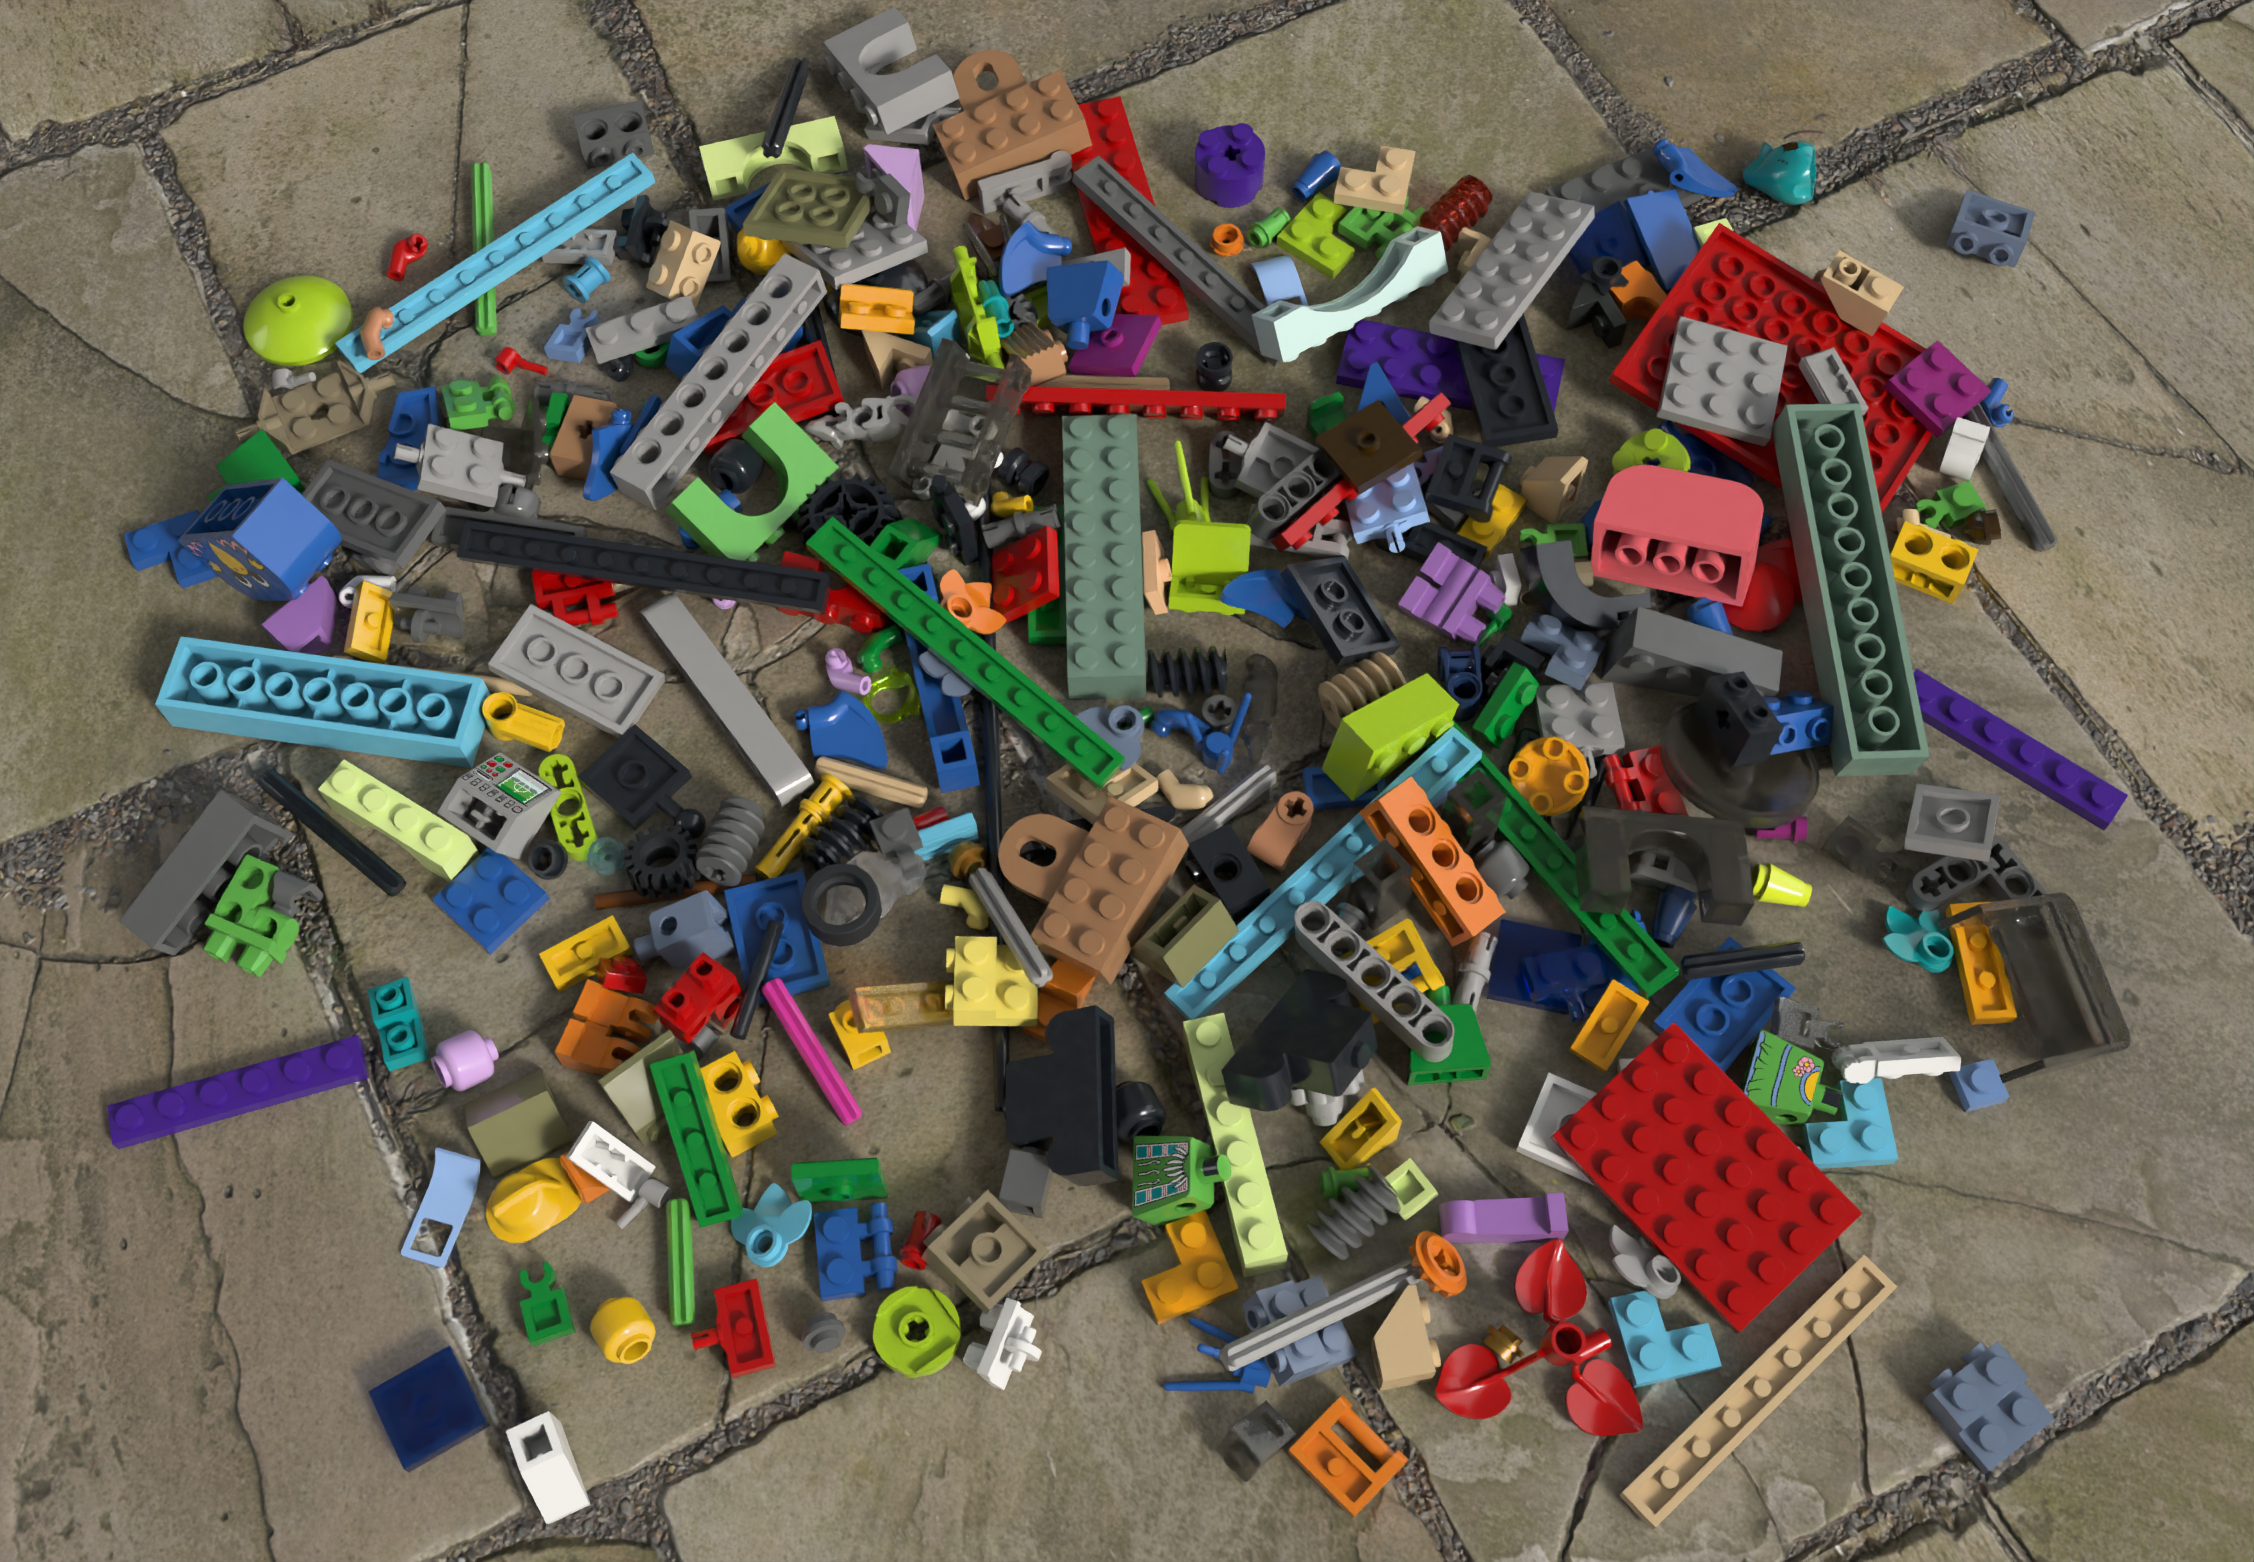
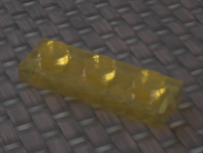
M954 980L853 989L848 994L858 1034L954 1025L953 1010H945L946 985H954Z

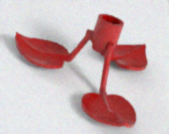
M1554 1239L1543 1244L1524 1260L1517 1271L1514 1281L1515 1298L1520 1308L1529 1314L1543 1313L1544 1322L1554 1327L1542 1337L1540 1349L1499 1370L1497 1357L1486 1347L1477 1344H1467L1455 1349L1448 1355L1442 1365L1434 1390L1437 1401L1453 1414L1467 1419L1483 1420L1494 1417L1508 1406L1512 1397L1511 1390L1503 1378L1545 1358L1550 1364L1556 1366L1571 1363V1377L1577 1383L1568 1388L1565 1394V1406L1568 1416L1580 1430L1600 1437L1641 1431L1643 1429V1419L1639 1402L1629 1381L1615 1365L1605 1360L1594 1359L1586 1363L1580 1374L1579 1366L1583 1363V1358L1580 1355H1582L1586 1348V1338L1583 1331L1577 1325L1568 1323L1565 1319L1573 1317L1583 1308L1587 1296L1585 1280L1580 1269L1568 1254L1561 1239Z

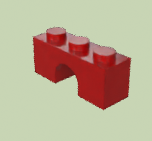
M785 551L779 565L824 572L820 559ZM850 584L840 590H830L825 614L775 607L787 615L797 616L801 614L813 617L824 624L832 625L837 623L849 626L855 631L864 634L876 633L885 629L890 618Z

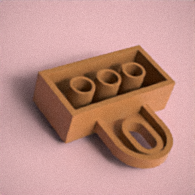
M998 50L977 52L960 63L955 70L953 79L960 98L958 102L963 112L933 124L942 152L965 201L979 195L977 183L979 180L1019 169L1025 165H1032L1051 159V155L1056 151L1062 150L1072 155L1092 146L1085 118L1061 71H1055L1027 84L1016 60L1011 55ZM984 71L994 73L998 80V85L989 91L980 89L976 82V77Z
M1110 796L1090 832L1049 814H1033L1018 820L1003 836L999 846L998 858L1003 874L1017 890L1048 905L1031 934L1032 940L1038 945L1040 950L1112 985L1189 847V843L1180 828ZM1036 841L1055 850L1057 855L1051 865L1041 867L1020 857V849L1025 843Z

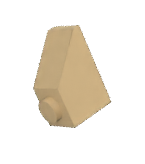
M1583 456L1545 457L1537 467L1530 466L1519 482L1522 485L1520 495L1527 498L1526 507L1549 523L1557 524L1577 502L1589 460Z

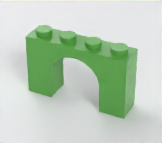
M775 402L741 435L772 467L777 476L779 498L773 511L760 516H747L737 513L729 508L699 477L665 509V512L710 556L756 562L760 556L755 551L764 542L770 547L785 532L781 525L789 517L794 522L800 517L798 515L799 506L806 505L805 501L808 499L806 494H813L817 490L815 484L824 487L827 476L835 481L831 475L839 466Z

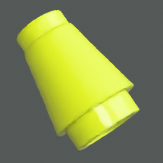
M1769 862L1765 865L1757 863L1753 867L1747 894L1754 896L1755 901L1800 906L1803 908L1809 902L1812 893L1811 884L1804 883V881Z

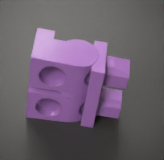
M1438 542L1420 569L1422 578L1416 575L1398 603L1399 608L1403 614L1445 635L1454 642L1457 638L1476 645L1484 634L1486 625L1472 617L1478 606H1481L1496 614L1506 599L1505 594L1492 584L1490 575L1459 558L1450 549Z

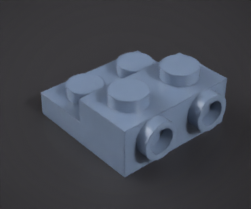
M1966 189L1945 245L1953 247L1955 251L1961 254H1975L1987 258L1990 263L1997 266L2008 265L2015 268L2027 243L2035 212Z
M1319 1275L1295 1284L1290 1280L1256 1291L1242 1307L1245 1311L1247 1325L1254 1332L1328 1297L1329 1294ZM1339 1320L1264 1356V1360L1280 1387L1351 1362L1358 1354L1342 1321Z
M1998 1341L1989 1348L1983 1342L1972 1348L1961 1357L1966 1366L1956 1374L1948 1367L1928 1383L1934 1391L1922 1399L1983 1474L1991 1471L2055 1419L2024 1383L2029 1379L2027 1374Z

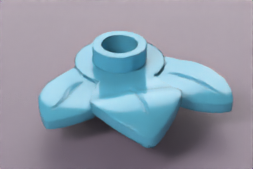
M772 1183L760 1198L754 1211L743 1208L744 1213L742 1216L731 1220V1230L734 1238L746 1246L747 1255L754 1264L764 1268L772 1267L783 1259L788 1245L800 1239L807 1230L812 1215L811 1203L808 1200H802L792 1204L788 1194L779 1185ZM773 1241L770 1249L765 1252L766 1245Z

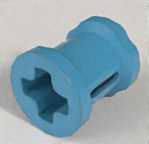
M590 256L584 260V265L572 276H565L562 281L573 298L585 304L590 299L589 294L601 284H607L611 277L601 262Z

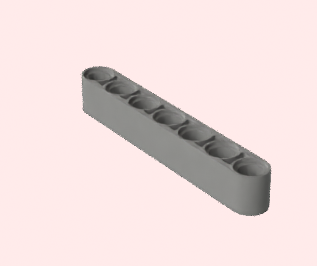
M671 592L639 611L650 633L777 804L783 807L815 786L814 780L805 765L677 595Z

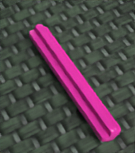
M780 978L770 980L761 988L765 998L842 1124L847 1126L854 1123L862 1116L860 1107Z

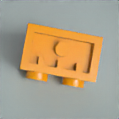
M843 283L840 290L838 315L840 328L914 335L915 319L912 314L913 291L910 289Z

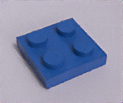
M488 847L432 900L443 913L491 955L550 898L538 884L505 855L497 853Z

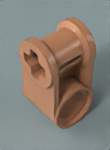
M1291 791L1283 795L1268 818L1252 836L1247 846L1248 853L1282 872L1290 863L1298 846L1310 830L1311 817L1313 815L1311 799L1299 791ZM1296 812L1301 814H1297L1293 819L1288 817V815L1293 816Z

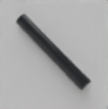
M768 921L730 1031V1036L736 1039L745 1040L762 993L761 988L765 984L784 925L778 921Z

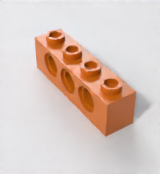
M1412 776L1387 791L1359 812L1452 947L1474 937L1506 912L1499 903L1496 893L1488 887L1475 868L1473 860L1463 851L1452 835L1448 824L1440 818L1429 802L1425 791L1417 785Z

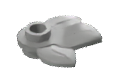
M1616 1225L1611 1227L1609 1242L1613 1252L1617 1255L1613 1258L1612 1262L1618 1272L1626 1280L1634 1285L1642 1286L1646 1292L1655 1297L1668 1299L1677 1291V1285L1681 1281V1276L1673 1263L1667 1257L1661 1256L1643 1236L1638 1241Z

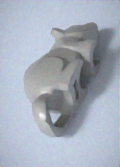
M910 395L887 396L886 399L865 398L862 400V406L852 409L847 403H837L835 411L839 413L838 416L827 415L818 420L811 421L804 429L823 441L831 442L836 449H841L844 440L889 441L896 437L903 427L907 429L918 428L924 421L925 412L921 402ZM895 404L910 405L915 412L912 416L908 417L898 410Z

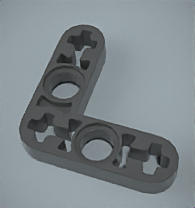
M1996 836L1993 837L1991 853L1994 854L1995 858L1990 857L1989 862L1946 856L1919 871L1906 887V898L1914 908L1921 911H1932L1983 882L2023 932L2036 940L2050 938L2063 922V913L2059 906L2001 838ZM1957 865L1962 867L1967 873L1968 879L1966 881L1954 879L1948 872V866ZM2005 867L2006 869L1998 876L1996 871H2000ZM2014 879L2018 881L2024 888V894L2015 895L2011 893L2005 886V880ZM1938 880L1940 886L1933 894H1923L1921 892V887L1926 889L1934 885ZM2031 898L2034 903H2030L2025 908L2023 905ZM2043 915L2048 921L2039 923L2034 917H2041Z

